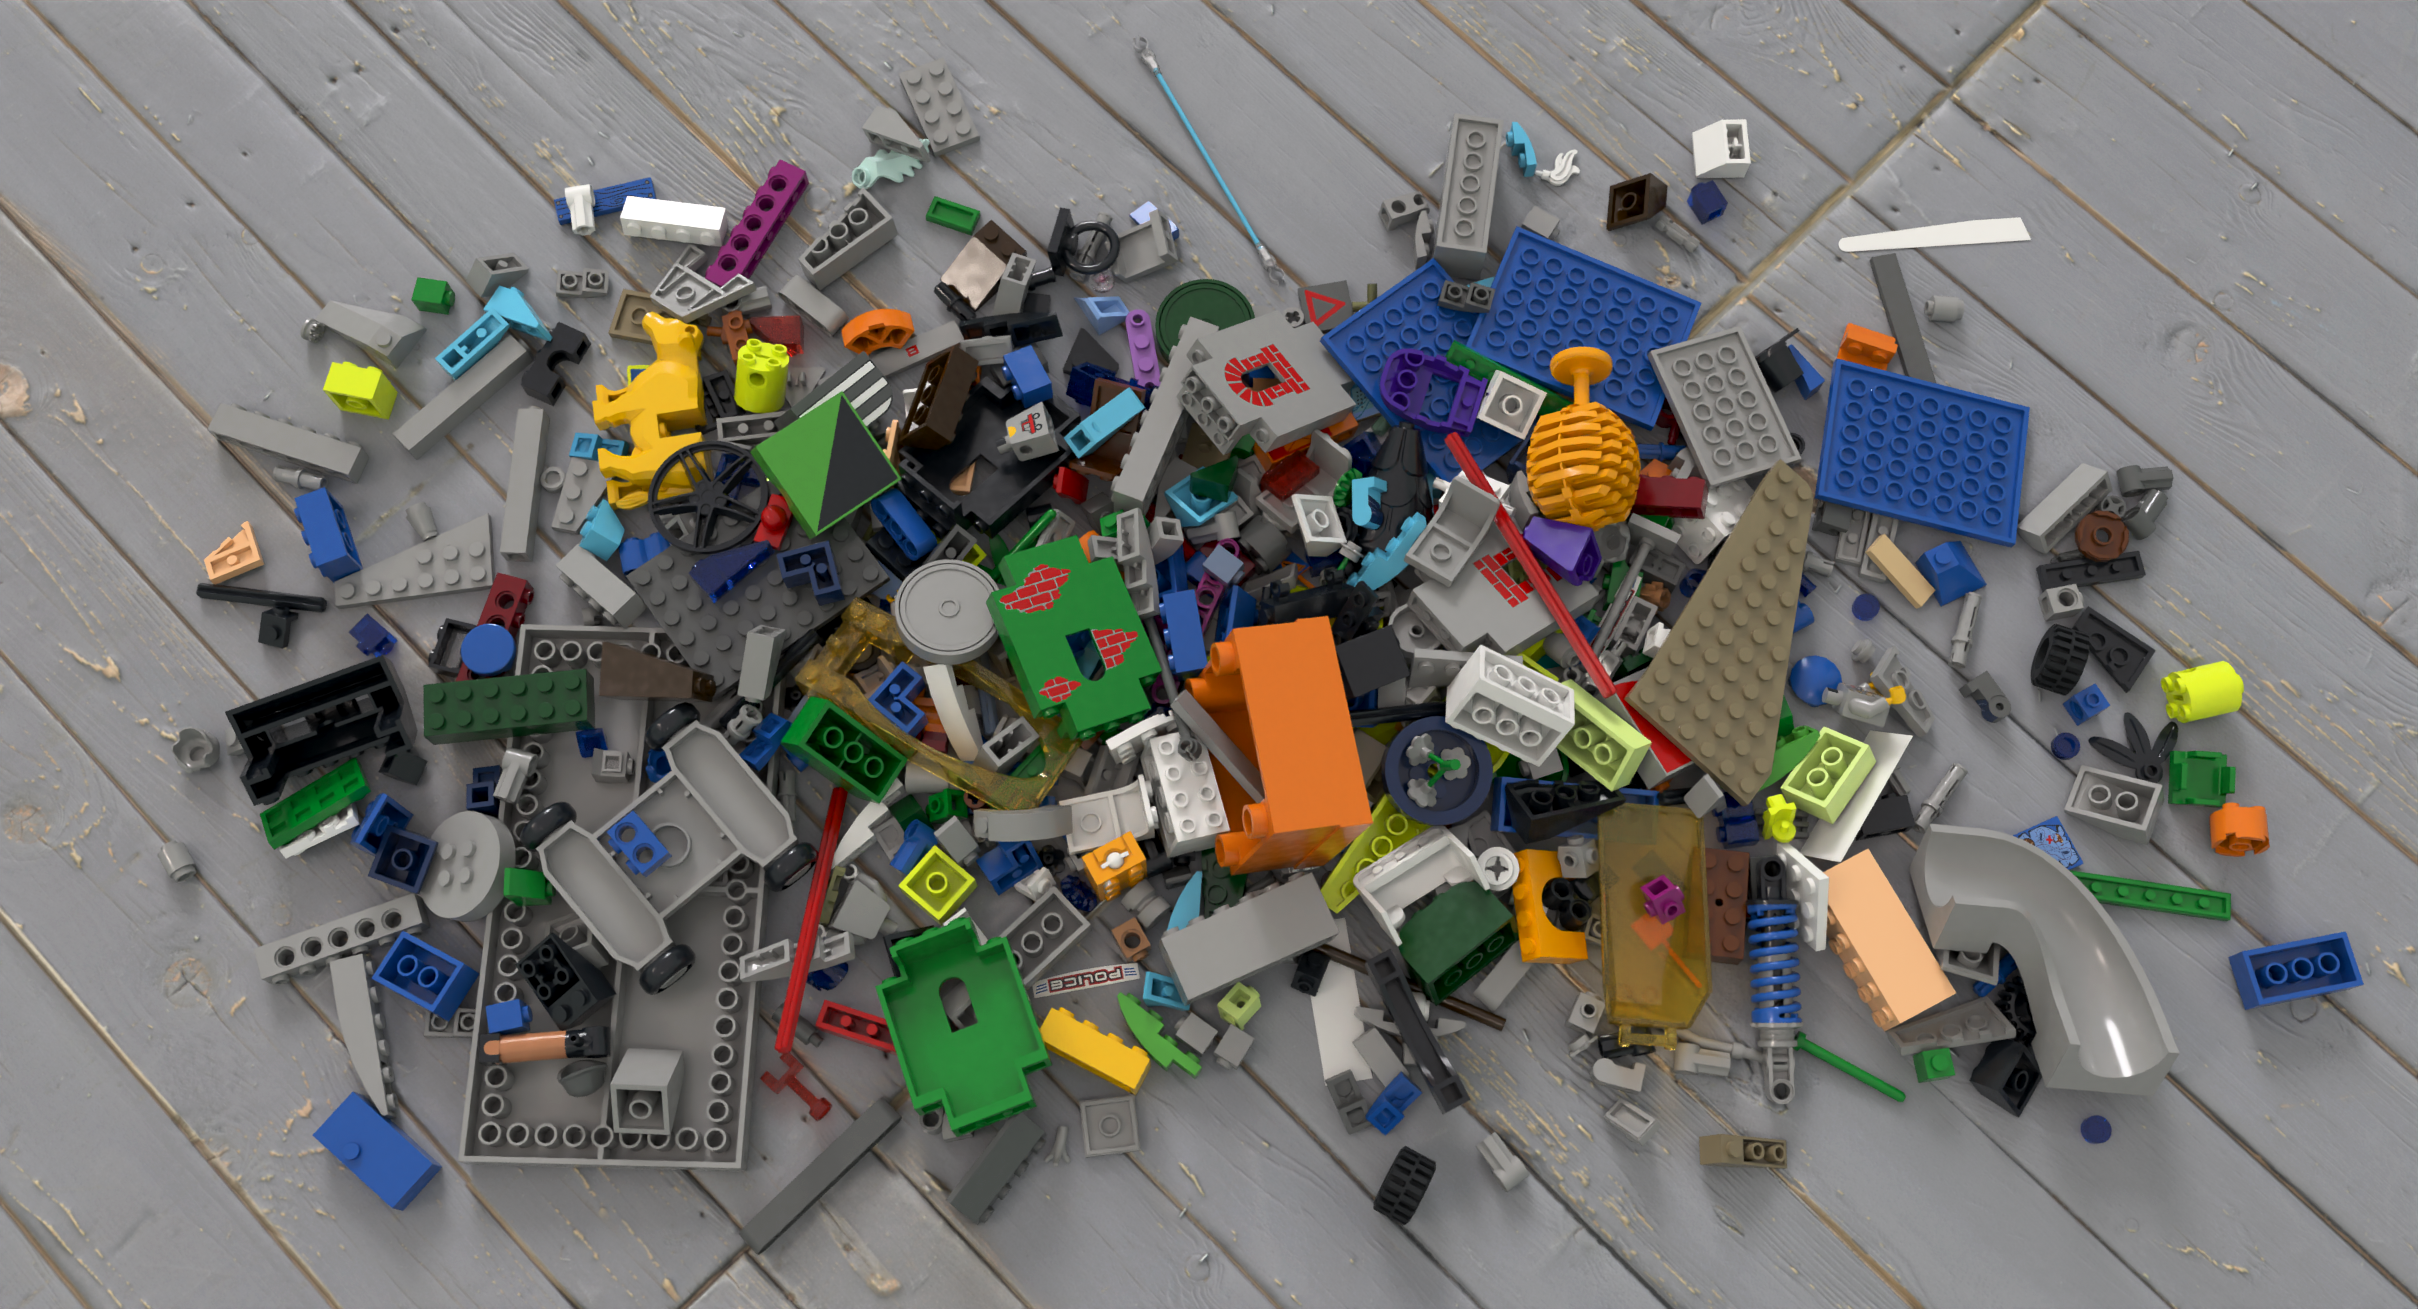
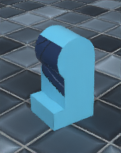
M1374 476L1352 480V517L1355 524L1369 530H1375L1381 525L1383 521V513L1380 510L1381 492H1387V481Z

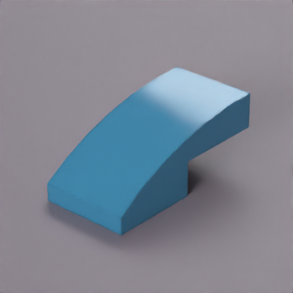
M575 433L569 456L599 461V448H605L619 456H627L630 445L626 441L602 439L598 434Z

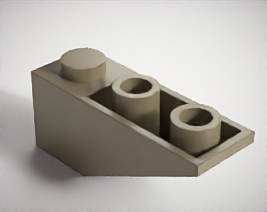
M1726 1134L1699 1137L1700 1165L1787 1169L1786 1140Z

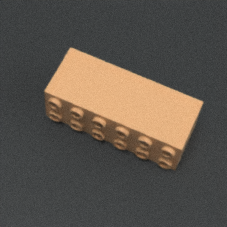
M1869 849L1823 872L1829 877L1826 935L1829 938V946L1833 953L1841 958L1844 963V972L1856 983L1858 995L1864 1003H1868L1873 1012L1872 1018L1878 1027H1882L1885 1032L1956 994Z

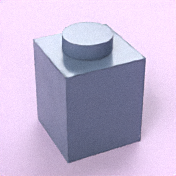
M1219 544L1202 564L1203 570L1227 589L1232 584L1237 585L1245 575L1243 572L1244 563Z

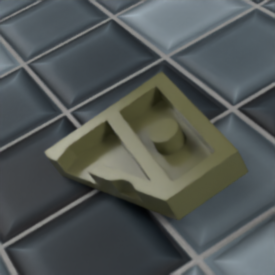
M835 866L830 872L819 922L824 927L829 924L839 893L840 881L846 871V868Z

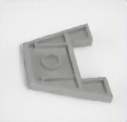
M689 243L650 298L654 305L684 323H689L757 289L754 282L739 273L721 288L695 273L694 271L707 262L708 258L705 252Z

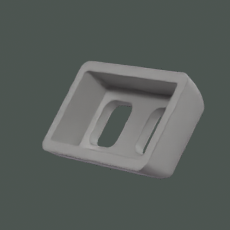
M1293 563L1274 570L1270 574H1264L1243 583L1242 589L1257 600L1256 603L1261 601L1262 587H1270L1271 581L1281 580L1282 583H1289L1290 590L1296 588L1298 579L1297 564Z

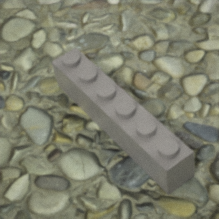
M220 403L207 429L217 440L354 484L358 483L370 458L364 452L363 446L354 441L345 443L332 434L325 433L323 436L307 426L298 428L285 419L278 418L276 421L260 411L251 413L244 407L234 403L231 406Z

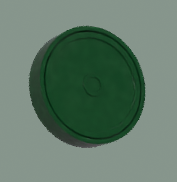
M1198 279L1186 282L1172 290L1162 301L1158 309L1155 322L1157 345L1165 361L1170 364V351L1173 345L1178 346L1180 341L1178 339L1179 331L1183 324L1187 325L1190 316L1219 326L1220 331L1254 319V311L1247 298L1230 284L1214 279Z

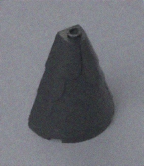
M1400 421L1399 425H1394L1371 463L1372 468L1366 478L1374 476L1387 481V492H1381L1380 510L1383 513L1381 525L1375 530H1369L1361 526L1358 527L1360 536L1356 537L1355 540L1356 545L1362 548L1361 551L1373 553L1379 547L1387 552L1385 548L1393 537L1397 538L1400 535L1404 521L1408 517L1412 518L1416 512L1426 518L1427 525L1433 518V503L1427 479L1429 471L1421 431L1414 428V423ZM1346 524L1342 525L1345 532H1347L1348 527L1345 526Z

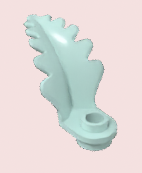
M919 139L927 153H929V140ZM879 149L874 157H866L853 170L852 181L858 188L862 189L864 187L866 190L871 188L880 177L901 183L904 181L902 174L913 177L915 174L912 167L922 168V164L919 162L921 160L892 150L888 153L884 149Z

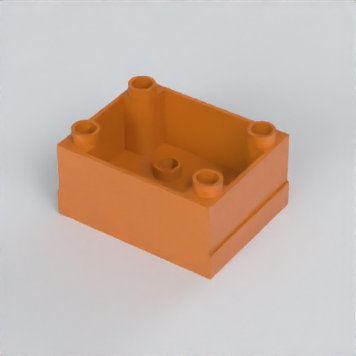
M1329 617L1296 619L1295 622L1234 628L1224 642L1212 643L1210 661L1197 678L1186 679L1185 689L1261 773L1265 798L1260 803H1256L1207 748L1230 828L1229 833L1216 835L1215 853L1220 867L1230 866L1231 876L1293 867L1295 870L1324 866L1373 824Z

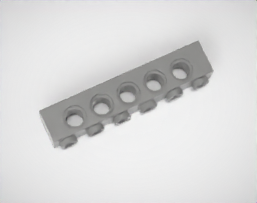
M411 893L254 948L261 979L273 985H281L290 981V977L298 974L300 976L309 975L316 972L318 967L330 966V961L352 955H366L370 952V949L378 946H392L402 931L417 937L423 934V930L431 927L423 898L415 893ZM401 916V923L397 927L392 928L393 920ZM374 925V933L366 937V930ZM344 935H348L347 943L340 947V939ZM321 944V951L316 956H313L314 947ZM294 953V961L290 965H286L287 957Z

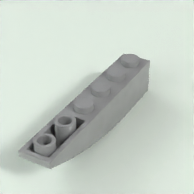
M364 954L330 961L337 1014L353 1065L381 1115L389 1119L397 1118L396 1110L399 1107L396 1094L392 1091L391 1085L394 1082V1073L391 1066H388L387 1056L390 1055V1047L383 1035L386 1022L383 1013H380L378 1003L382 999L379 987L375 985V980L371 979L377 970L376 963Z

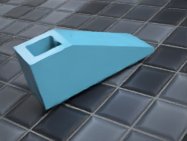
M1128 387L1077 425L1064 437V440L1078 458L1090 455L1145 409V407L1133 390Z

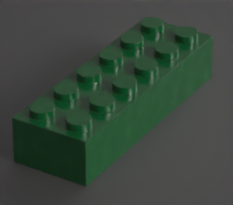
M587 669L423 685L424 737L433 745L595 729L594 678Z

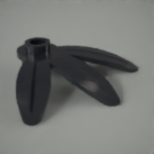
M2127 712L2124 714V726L2134 752L2110 739L2102 737H2091L2089 739L2090 745L2105 757L2123 766L2136 769L2135 775L2137 779L2158 783L2163 777V769L2160 764L2168 758L2170 751H2173L2176 745L2178 726L2173 721L2169 722L2159 733L2151 750L2150 741L2144 727L2134 715ZM2148 767H2150L2153 770V776L2148 774Z

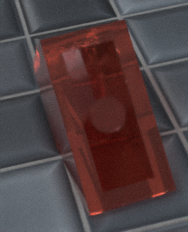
M800 315L750 317V324L754 333L765 343L786 346L789 357L804 354V325Z

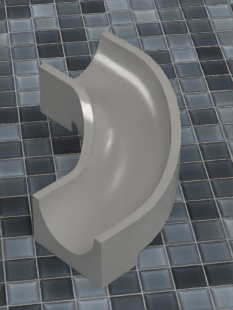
M1929 824L1911 862L1909 872L1933 949L1987 953L1993 942L2000 944L2008 950L2018 966L2026 989L2037 1032L2031 1045L2045 1087L2154 1096L2180 1053L2146 973L2125 937L2094 895L2060 862L2023 839L2003 832L1982 828Z

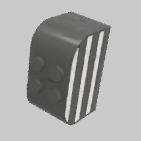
M863 351L776 419L774 423L782 430L843 391L871 432L881 424L878 419L890 409L893 401V391L888 380L865 351Z

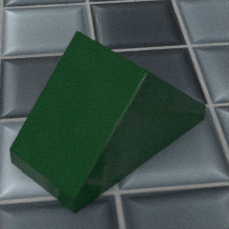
M1234 456L1192 472L1190 474V492L1227 503L1238 475V457Z
M912 794L905 796L888 807L904 832L915 819L934 829Z

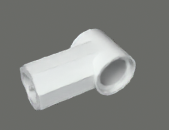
M591 184L565 188V197L571 213L574 234L582 236L591 235L592 232L596 231L593 213L595 196Z

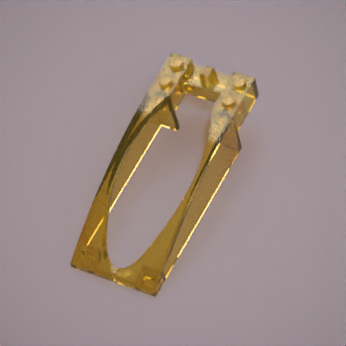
M855 597L841 616L843 623L835 634H831L827 639L826 646L815 661L809 659L794 680L802 694L807 697L813 696L828 699L905 756L908 761L999 810L1038 808L1082 744L1081 738L1071 740L1070 737L1060 740L1057 728L1063 720L1056 715L1049 719H1044L1042 716L1034 719L1024 693L971 660L952 665L954 676L1008 703L1019 717L1023 716L1040 736L1037 741L1045 754L1046 765L1044 771L1038 776L1031 778L1013 777L963 762L915 739L880 713L863 695L855 683L845 677L869 643L891 654L896 666L902 661L907 664L913 655L917 656L901 640L896 628L895 616Z

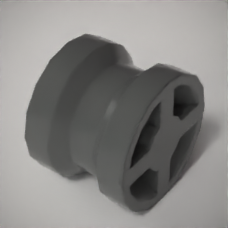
M2107 496L2095 507L2094 512L2109 511L2122 518L2126 513V505L2118 496Z

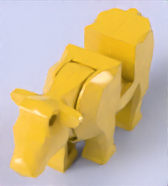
M656 312L647 313L642 319V326L646 334L651 337L657 354V360L636 376L626 388L612 391L603 385H596L597 400L592 401L596 426L601 431L609 427L616 428L623 424H629L630 436L635 446L631 456H619L605 448L598 449L599 468L605 479L617 476L630 481L625 483L615 480L606 481L608 501L613 510L619 508L632 510L648 504L651 481L662 463L681 448L693 443L706 441L701 432L672 436L670 432L695 428V425H701V427L707 425L704 409V390L699 361L702 360L701 348L704 337L696 325L686 324L678 319L664 318ZM711 450L695 453L696 459L702 465L711 481H713ZM690 456L684 458L695 481L702 480L703 477ZM681 461L673 466L663 479L657 500L693 492Z

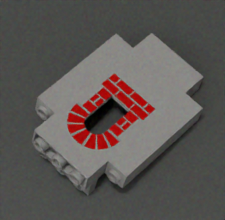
M1279 310L1198 338L1186 354L1193 366L1181 381L1183 387L1176 396L1223 455L1230 453L1241 437L1246 434H1250L1261 449L1267 453L1310 435L1315 429L1322 430L1345 420L1356 405L1348 395V392L1355 383L1321 344L1320 339L1324 336L1314 322L1293 328ZM1268 366L1282 382L1263 391L1255 392L1243 384L1241 375Z
M1540 514L1539 516H1537V517H1540V518H1545V519H1547L1543 514ZM1513 516V518L1511 519L1523 537L1524 530H1521L1515 517ZM1494 521L1489 533L1450 588L1415 568L1414 572L1424 583L1412 590L1407 605L1448 651L1474 652L1480 645H1483L1501 655L1516 656L1560 629L1530 578L1518 585L1502 568L1516 560L1517 557ZM1603 559L1600 562V565L1595 573L1594 578L1598 576L1605 562ZM1547 567L1543 570L1573 619L1578 618L1593 608L1599 593L1589 583L1590 581L1583 580L1582 585L1574 586L1551 568Z

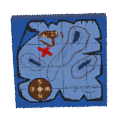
M2058 816L2013 835L2040 848L2068 870L2084 864Z

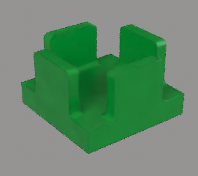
M2170 751L2168 804L2222 808V805L2226 803V794L2235 793L2236 768L2227 767V755L2222 754V752Z

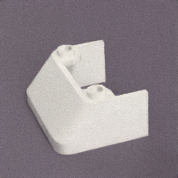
M1443 825L1428 828L1364 868L1353 878L1357 891L1378 924L1397 946L1401 945L1402 942L1396 929L1402 925L1406 918L1402 909L1446 881L1451 886L1462 882H1470L1474 879L1485 891L1490 888L1475 855Z

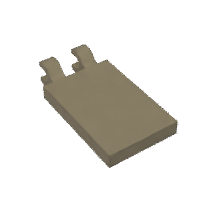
M623 289L608 333L612 338L653 345L651 337L646 334L642 326L644 316L649 312H656L664 318H676L654 305L650 298L651 294ZM705 314L691 322L708 327L712 317Z

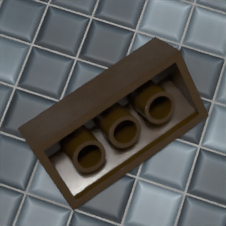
M954 345L926 363L898 440L900 445L938 450L944 445L952 443L956 436L955 428L957 423L963 416L962 409L964 403L970 396V386L977 376L978 360Z

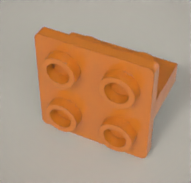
M1848 323L1836 359L1886 371L1889 362L1896 353L1898 345L1895 344L1896 339L1894 337Z

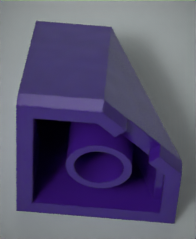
M1533 516L1529 526H1526L1524 529L1523 539L1533 555L1569 583L1579 586L1582 585L1583 580H1593L1602 556L1592 528Z

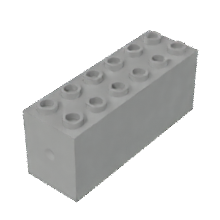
M1454 114L1448 142L1432 257L1449 276L1473 280L1480 279L1487 253L1504 120Z
M1303 871L1290 876L1284 885L1280 886L1276 882L1265 887L1259 896L1255 897L1251 893L1240 898L1234 907L1230 908L1226 904L1215 909L1209 918L1205 919L1202 915L1190 920L1184 929L1179 930L1177 926L1163 933L1158 948L1184 1006L1328 943L1340 933L1312 872L1304 875Z

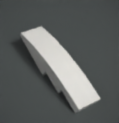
M936 663L923 667L930 694L951 745L960 761H974L983 745L975 708H968L963 684H956L952 665Z
M898 778L895 779L880 804L870 802L857 816L835 851L831 870L835 866L845 868L877 842L871 830L883 824L892 816L887 806L906 792Z

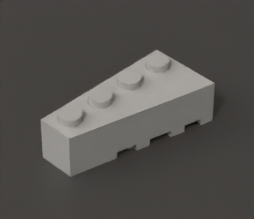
M863 187L858 192L856 200L853 203L849 202L844 208V213L838 220H833L828 226L829 230L822 237L819 236L798 260L805 276L820 291L896 237L898 232L894 220Z

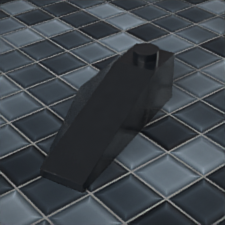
M1525 780L1505 785L1512 826L1525 844L1551 839L1626 802V798L1619 789L1610 791L1599 781H1580L1579 785H1564L1563 780H1554L1553 784H1539L1538 780Z

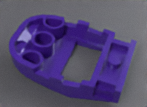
M1411 348L1400 349L1392 353L1386 361L1379 383L1380 395L1386 407L1401 418L1428 431L1444 434L1457 432L1459 436L1468 437L1472 432L1488 379L1483 377L1482 381H1479L1468 375L1469 369L1461 365L1457 367L1447 362L1446 357L1438 354L1436 357L1425 355L1421 350ZM1432 374L1459 383L1447 422L1442 421L1439 423L1419 415Z

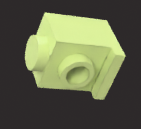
M1240 982L1236 983L1217 1004L1220 1018L1243 1031L1244 1025L1261 1007L1259 993L1249 985L1246 987Z

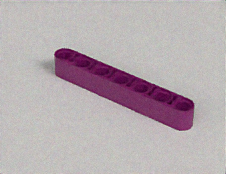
M1229 538L1219 541L1218 544L1223 548L1229 547L1234 549V556L1238 559L1240 558L1239 545L1236 541ZM1204 572L1195 592L1199 616L1203 620V625L1201 626L1203 639L1226 590L1224 585L1218 581H1213L1206 572ZM1210 594L1213 596L1214 601L1209 605H1203L1200 603L1201 596ZM1170 649L1169 652H1168V654H1167V660H1168V655H1172V654H1173L1172 649ZM1160 673L1152 687V698L1159 707L1168 708L1170 707L1169 699L1160 700L1157 698L1158 691L1165 688ZM1173 676L1179 694L1184 681L1179 682L1177 676Z

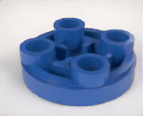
M483 624L475 627L465 636L461 645V657L464 664L474 674L490 677L509 671L513 667V661L516 656V643L513 636L504 627L497 624Z

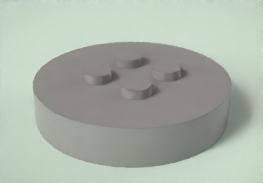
M951 559L927 563L908 575L897 592L895 599V622L898 634L909 650L926 661L943 665H955L974 660L984 654L999 636L986 605L991 592L997 591L999 588L984 570L971 563Z
M463 811L454 814L446 819L430 837L439 844L422 885L421 895L427 907L434 914L455 921L472 922L489 914L503 899L504 868H515V843L508 827L495 817L475 811Z

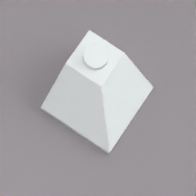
M1294 494L1291 496L1308 556L1327 557L1341 548V543H1347L1332 496Z

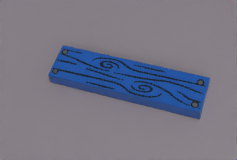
M651 177L593 190L595 196L593 213L594 217L623 211L627 196L657 200ZM566 197L555 199L554 203L560 225L572 223Z

